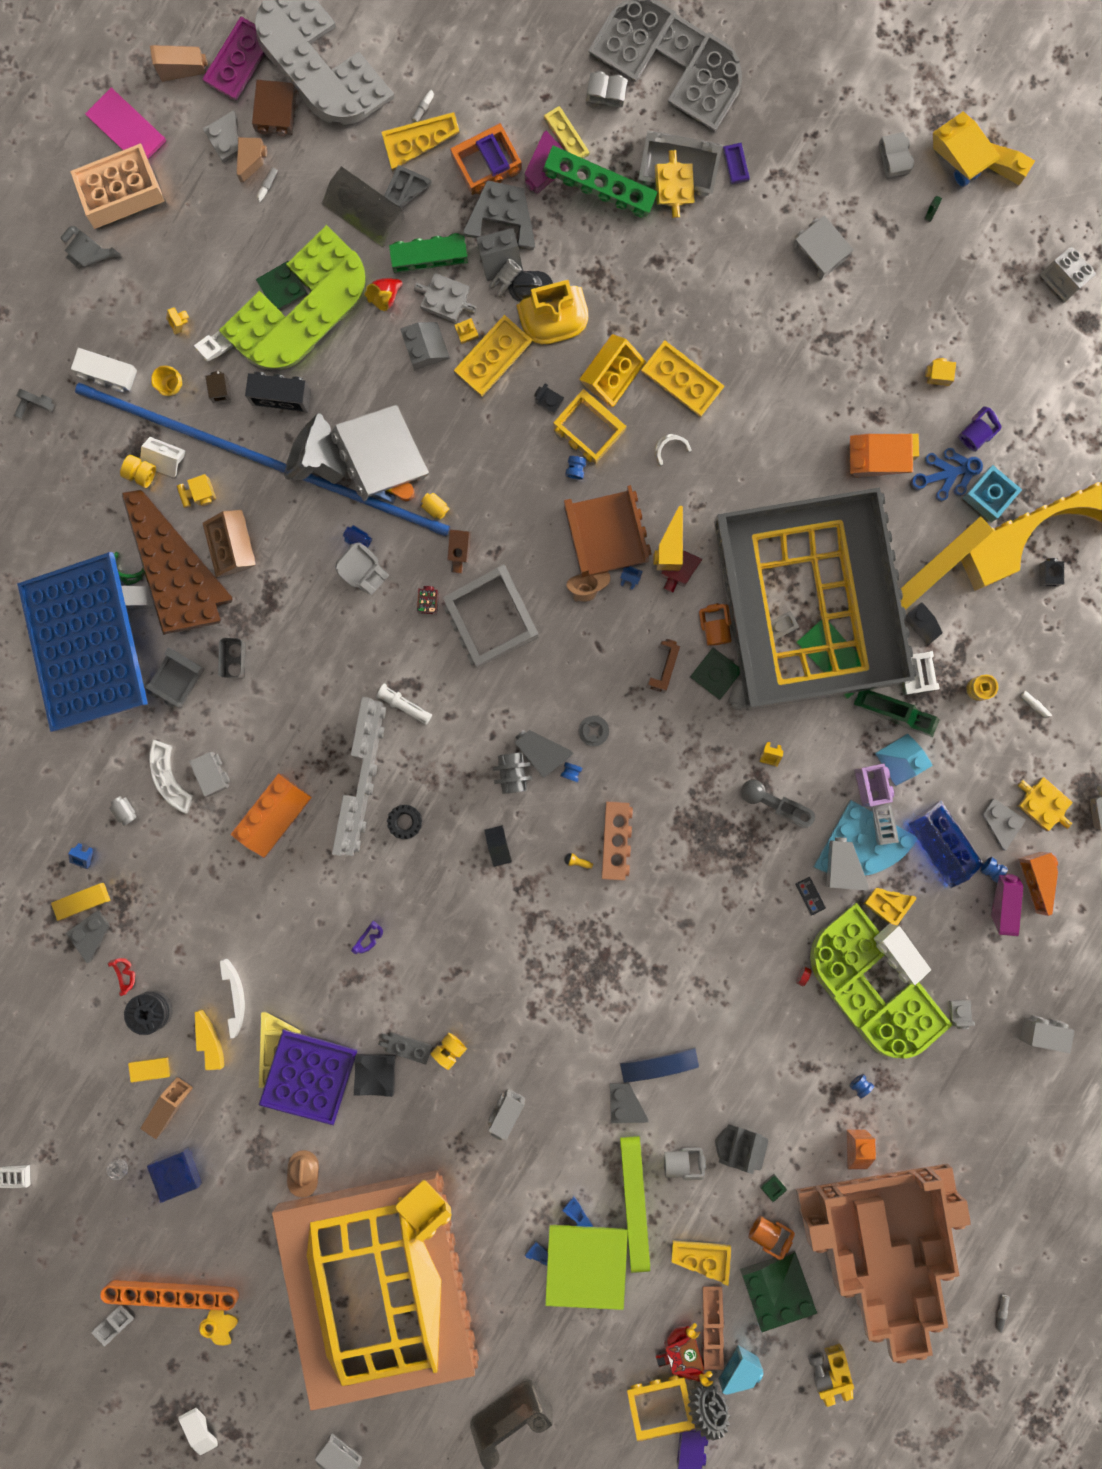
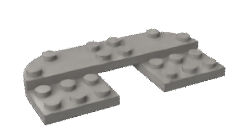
M264 0L261 3L255 18L256 36L261 49L275 67L279 66L297 88L302 100L319 118L329 123L331 121L342 122V125L357 123L394 99V93L360 52H357L331 70L310 45L336 27L334 20L317 0Z
M626 0L620 3L606 19L588 52L637 82L655 50L686 69L670 95L668 102L716 132L732 103L737 99L741 88L742 71L735 51L721 39L709 32L705 33L676 15L674 10L657 0Z
M362 697L351 752V756L363 759L356 796L343 795L332 854L339 856H353L355 852L360 850V835L365 833L367 824L364 821L368 796L372 795L374 788L371 780L372 776H376L377 772L375 759L379 738H383L385 728L381 727L382 718H385L386 707H383L382 702L374 701L368 697Z

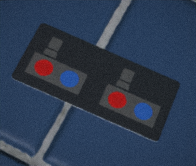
M807 877L795 884L811 916L826 909L811 877Z

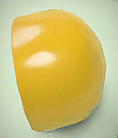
M159 366L151 375L152 387L164 396H174L182 387L181 374L170 366Z

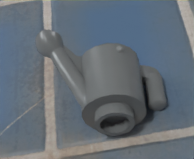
M76 226L68 227L60 237L63 242L67 243L73 234L76 235L64 251L68 253L65 258L77 268L80 265L86 267L106 258H115L121 255L112 247L110 249H102Z

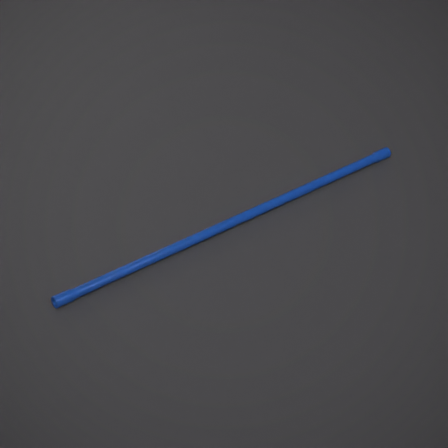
M80 382L76 385L75 393L95 399L284 473L286 463L105 394ZM312 473L303 479V481L417 524L446 537L449 532L450 526L430 520L371 496L366 501H363L362 497L355 490L337 483L333 484Z

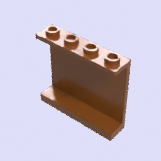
M631 485L627 486V491L577 503H572V499L564 500V508L581 577L649 562V556L652 555L651 548L645 542L647 532L645 526H641L642 513L641 509L636 507L635 502H638L636 491H632Z

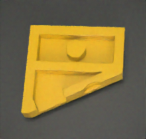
M874 888L863 904L888 924L898 925L917 898L898 892Z

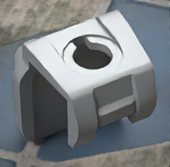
M361 543L350 545L343 556L336 561V572L351 586L358 587L369 595H372L389 576L378 564V558Z

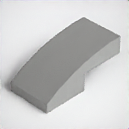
M119 1305L91 1333L105 1347L134 1317L123 1305Z

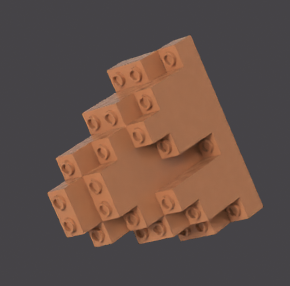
M947 1163L796 1189L798 1207L803 1217L806 1240L813 1251L817 1253L826 1252L831 1264L833 1282L839 1294L846 1298L856 1296L857 1305L862 1313L865 1335L868 1340L878 1343L886 1339L889 1356L896 1363H906L910 1359L924 1360L927 1359V1356H933L929 1331L937 1333L948 1328L940 1280L951 1281L954 1277L960 1276L951 1228L960 1230L964 1229L967 1225H971L967 1200L956 1191L953 1168Z

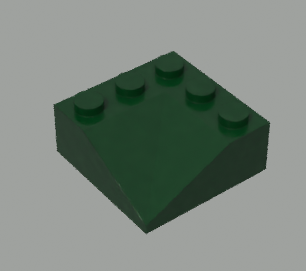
M795 1251L786 1253L782 1260L774 1257L740 1269L761 1332L817 1314Z

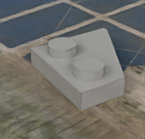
M234 110L203 128L223 163L238 155L237 115Z
M991 799L981 814L986 823L989 824L991 832L999 841L1001 849L1005 851L1026 821V819L995 799Z

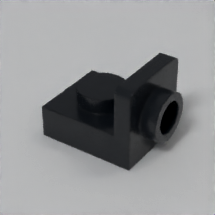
M546 383L543 387L539 386L534 394V397H536L535 404L553 415L556 414L564 401V397L548 388Z

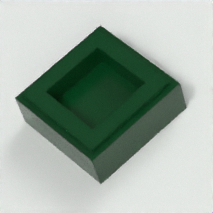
M775 1174L760 1185V1188L772 1202L776 1201L787 1191V1188Z

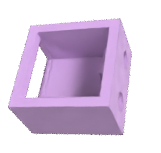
M885 764L854 769L863 807L893 802L894 790L892 786H889L888 778H890V772L888 767H885ZM869 772L874 774L873 779L868 778ZM873 791H877L878 796L876 798L872 796Z

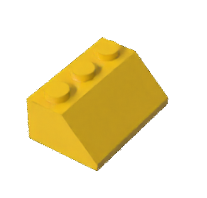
M612 334L579 380L590 392L611 407H614L646 361L626 338Z

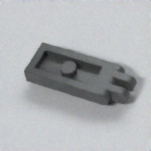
M390 1032V1035L381 1034V1038L388 1040L387 1042L379 1041L378 1045L385 1047L384 1051L425 1065L427 1064L433 1045L394 1032Z

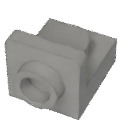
M950 1001L952 1025L957 1026V1029H969V1026H975V1021L972 1020L971 1001Z

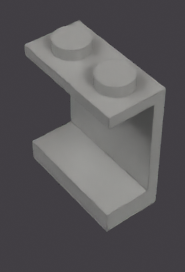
M825 215L820 219H814L806 231L801 230L797 233L793 243L794 248L800 246L819 268L817 275L821 280L848 259L854 250Z

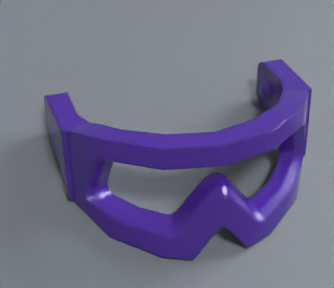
M372 921L351 951L354 954L365 953L377 944L375 938L379 939L383 935L382 927L375 921ZM371 929H378L377 935H369L371 943L366 948H363L360 943Z

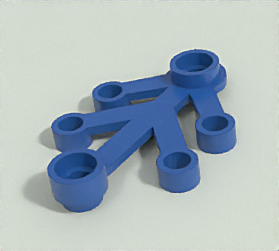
M947 448L943 452V458L945 460L953 459L962 465L954 467L938 458L936 454L929 453L925 457V463L929 466L935 465L944 471L928 476L922 473L916 474L911 480V485L914 489L921 490L928 483L946 479L942 489L936 493V499L942 502L948 498V492L959 474L965 473L961 483L954 488V494L962 496L966 493V487L972 476L980 474L983 470V463L979 458L970 457L967 459L956 453L953 448ZM950 451L952 453V457H948L946 455V452ZM932 456L934 458V462H930L928 460V457ZM970 464H974L976 469L972 470ZM917 479L921 481L920 486L915 482ZM961 487L963 489V493H959L957 491V488ZM943 492L945 494V498H941L939 496V493Z

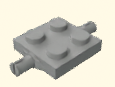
M434 273L431 283L427 287L416 283L414 291L424 294V299L420 306L422 310L456 323L459 314L463 310L473 314L476 311L477 306L466 302L470 286Z

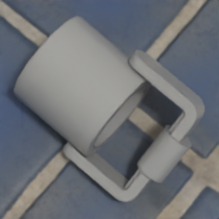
M682 1148L680 1151L664 1152L665 1178L683 1177V1180L704 1179L706 1159L703 1157L701 1148ZM698 1153L700 1174L690 1175L689 1154Z

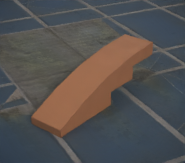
M702 1287L704 1370H724L722 1287Z

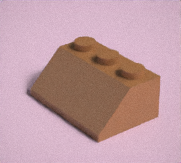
M242 510L222 511L203 522L216 577L242 572L256 565Z

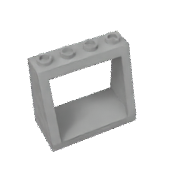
M505 565L490 571L443 597L445 602L442 603L446 614H451L453 620L450 622L454 630H459L461 637L458 639L463 648H468L470 654L467 657L471 665L475 664L477 668L539 638L538 632ZM500 577L524 624L526 632L479 655L453 601Z

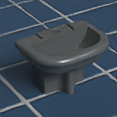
M318 413L296 437L285 466V479L303 480L314 472L331 483L336 484L344 477L347 465L340 458V450L331 438L330 425L323 419L322 414Z

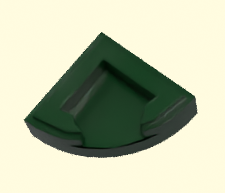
M934 197L924 217L926 221H932L941 203V197Z

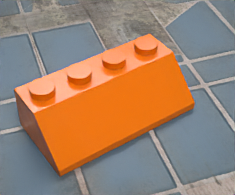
M278 773L230 835L245 847L265 858L312 797L286 776Z

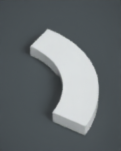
M153 740L149 754L153 782L157 790L171 806L187 814L194 795L181 788L172 774L170 767L172 746Z

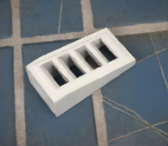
M30 1165L0 1167V1188H26L31 1185ZM3 1172H6L7 1182H4ZM10 1172H13V1182H11ZM18 1172H20L21 1181H18Z

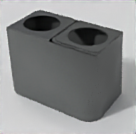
M222 638L219 641L218 676L222 678H245L244 641L239 638ZM238 644L241 646V655L239 657H232L229 654L231 645ZM232 663H238L241 666L240 675H230L228 668Z

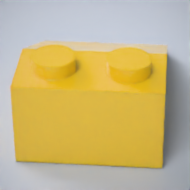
M964 111L933 132V149L969 180L1000 159V155L976 121Z
M683 506L678 507L658 549L654 550L653 565H657V570L680 571L682 567Z

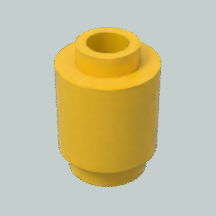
M427 493L421 500L423 503L421 507L434 519L441 520L449 511L447 504L434 493L431 495Z

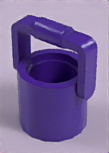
M983 406L972 417V422L958 435L960 441L974 452L985 442H989L1002 428L995 412L986 406ZM985 413H987L988 418L995 427L993 429L980 419Z

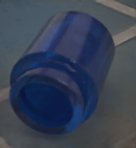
M352 525V527L348 526L343 533V537H345L344 542L349 545L361 543L368 548L373 539L369 537L368 533L355 525Z

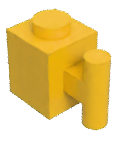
M206 474L187 480L190 488L188 490L185 489L184 484L176 486L184 508L191 506L189 501L191 498L194 499L196 504L201 506L209 505L212 503V500L216 499L210 479Z

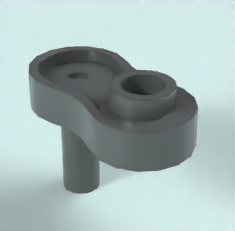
M19 389L16 396L21 401L14 416L21 419L28 403L52 412L55 406L52 403L53 399L45 395L38 397Z

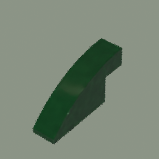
M872 690L858 692L854 702L855 706L932 738L940 721L937 716L919 711L913 704Z

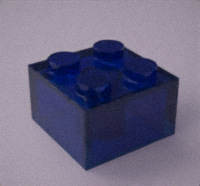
M189 1147L156 1159L147 1165L160 1203L195 1190L202 1184Z

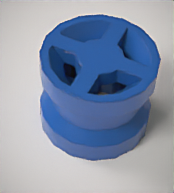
M565 762V769L560 777L578 783V775L582 772L583 768Z
M861 1074L850 1083L849 1087L855 1090L857 1096L861 1099L873 1090L874 1085L866 1080L864 1074Z

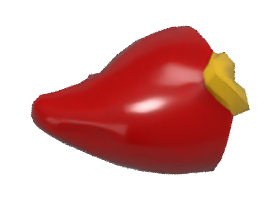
M394 278L378 279L367 285L364 296L367 297L369 303L372 302L379 310L387 311L394 304L397 291L403 283L401 280Z

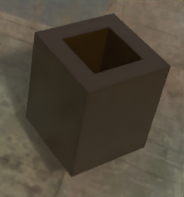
M215 371L205 376L208 397L212 403L231 400L228 377L225 373Z

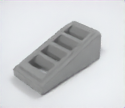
M892 805L871 806L877 845L898 843ZM885 810L888 812V814L878 815L877 811ZM888 818L889 822L880 823L879 819ZM890 826L889 830L881 831V827ZM891 833V837L889 838L882 837L883 834Z

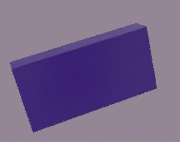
M493 133L476 141V146L493 177L510 169Z
M742 142L723 146L731 185L749 181L750 176Z

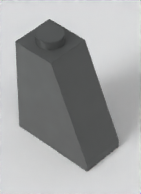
M523 730L516 736L517 741H515V744L543 778L574 754L571 750L531 730L528 732Z

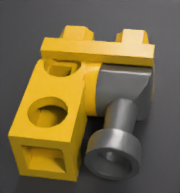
M836 1344L824 1348L831 1369L826 1372L822 1365L824 1363L823 1353L815 1352L810 1354L808 1360L809 1364L815 1368L814 1382L816 1389L826 1407L836 1404L834 1395L840 1393L843 1401L852 1400L853 1389L855 1388L842 1345Z

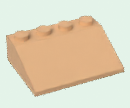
M141 143L70 171L85 214L94 229L164 202L160 187Z

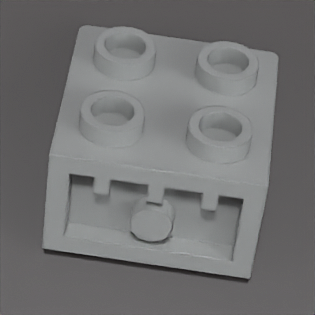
M1070 247L1056 258L1040 276L1066 302L1096 275V272L1090 264L1085 262L1077 250Z

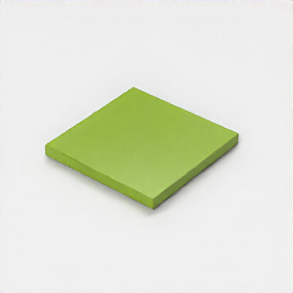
M549 1225L545 1306L624 1310L628 1230L623 1228Z

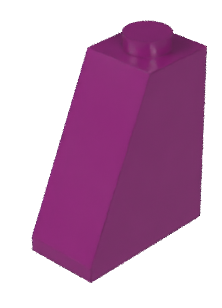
M547 130L543 132L524 173L525 186L536 194H539L555 180L548 178L545 175L546 173L542 172L552 145L563 149ZM560 164V169L563 172L568 169L567 165Z
M1013 874L999 875L991 917L999 935L1019 936L1023 884L1019 876Z

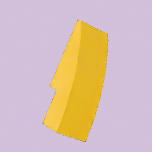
M100 883L54 901L51 905L56 919L59 921L109 902L110 898L105 884Z
M203 1009L195 1011L196 1051H204L205 1070L222 1069L225 1066L224 1055L217 1032Z

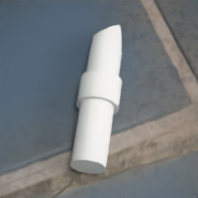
M1024 691L1020 695L1032 709L1040 713L1044 718L1052 716L1028 692Z

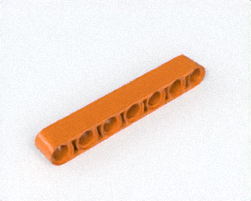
M113 1280L102 1289L100 1296L102 1301L107 1304L227 1311L235 1306L239 1299V1292L236 1288L227 1286ZM109 1288L115 1291L114 1296L109 1294ZM127 1290L134 1291L135 1296H130ZM147 1291H152L155 1297H149ZM166 1292L173 1293L174 1299L168 1298ZM186 1293H191L194 1299L189 1300L186 1297ZM205 1294H210L213 1297V1301H208ZM224 1296H231L233 1302L226 1301Z

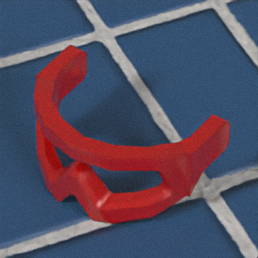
M117 958L108 962V967L112 966L117 974L120 996L126 995L135 983V972L129 970L132 964L125 958ZM121 962L126 966L122 973L130 976L129 985L123 984L121 972L116 964Z

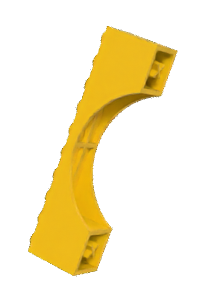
M1097 482L1084 490L1076 491L1070 494V496L1060 498L1049 505L1037 508L1031 513L1023 514L1013 521H1007L995 529L992 528L994 531L961 560L974 591L1020 571L1024 546L1031 533L1043 520L1058 515L1077 514L1093 518L1102 523V482Z

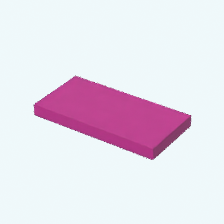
M112 87L85 113L121 150L141 143L147 159H149L166 142V139Z

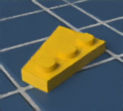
M672 1240V1263L691 1271H696L705 1275V1277L715 1279L729 1286L731 1245Z

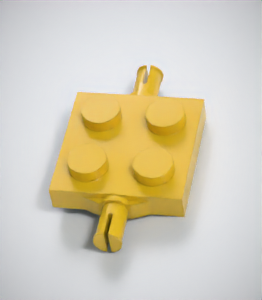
M677 150L668 151L669 163L655 165L656 191H658L656 199L657 205L672 207V218H680L679 206L695 203L693 163L682 164L677 162Z
M1045 777L1040 778L1032 787L1024 780L1018 783L1017 786L1025 792L1024 798L1018 807L1045 831H1050L1057 822H1060L1066 829L1072 825V822L1064 817L1073 802Z

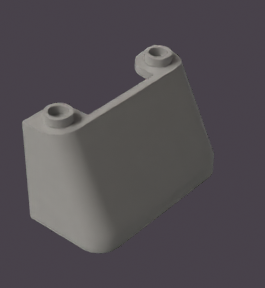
M647 131L638 179L642 180V184L653 186V182L656 183L655 165L669 163L668 151L677 150V162L682 164L693 163L694 190L698 191L697 194L702 196H708L709 193L713 194L722 144L656 131Z

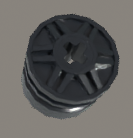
M156 990L146 991L133 997L127 1003L124 1010V1020L127 1027L139 1035H150L165 1027L172 1016V1004L169 998L164 993ZM145 1011H148L149 1014L144 1017L143 1014Z

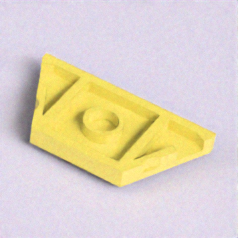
M267 1012L261 1013L259 1088H263L282 1029L301 1034L299 1029Z

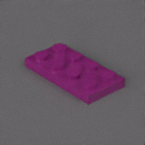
M240 16L202 79L205 84L234 101H237L265 55L258 43L254 23Z

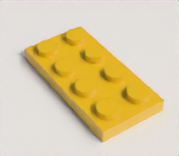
M503 315L454 369V373L483 397L533 342V339L506 315Z
M665 340L641 369L643 374L699 417H702L725 387Z

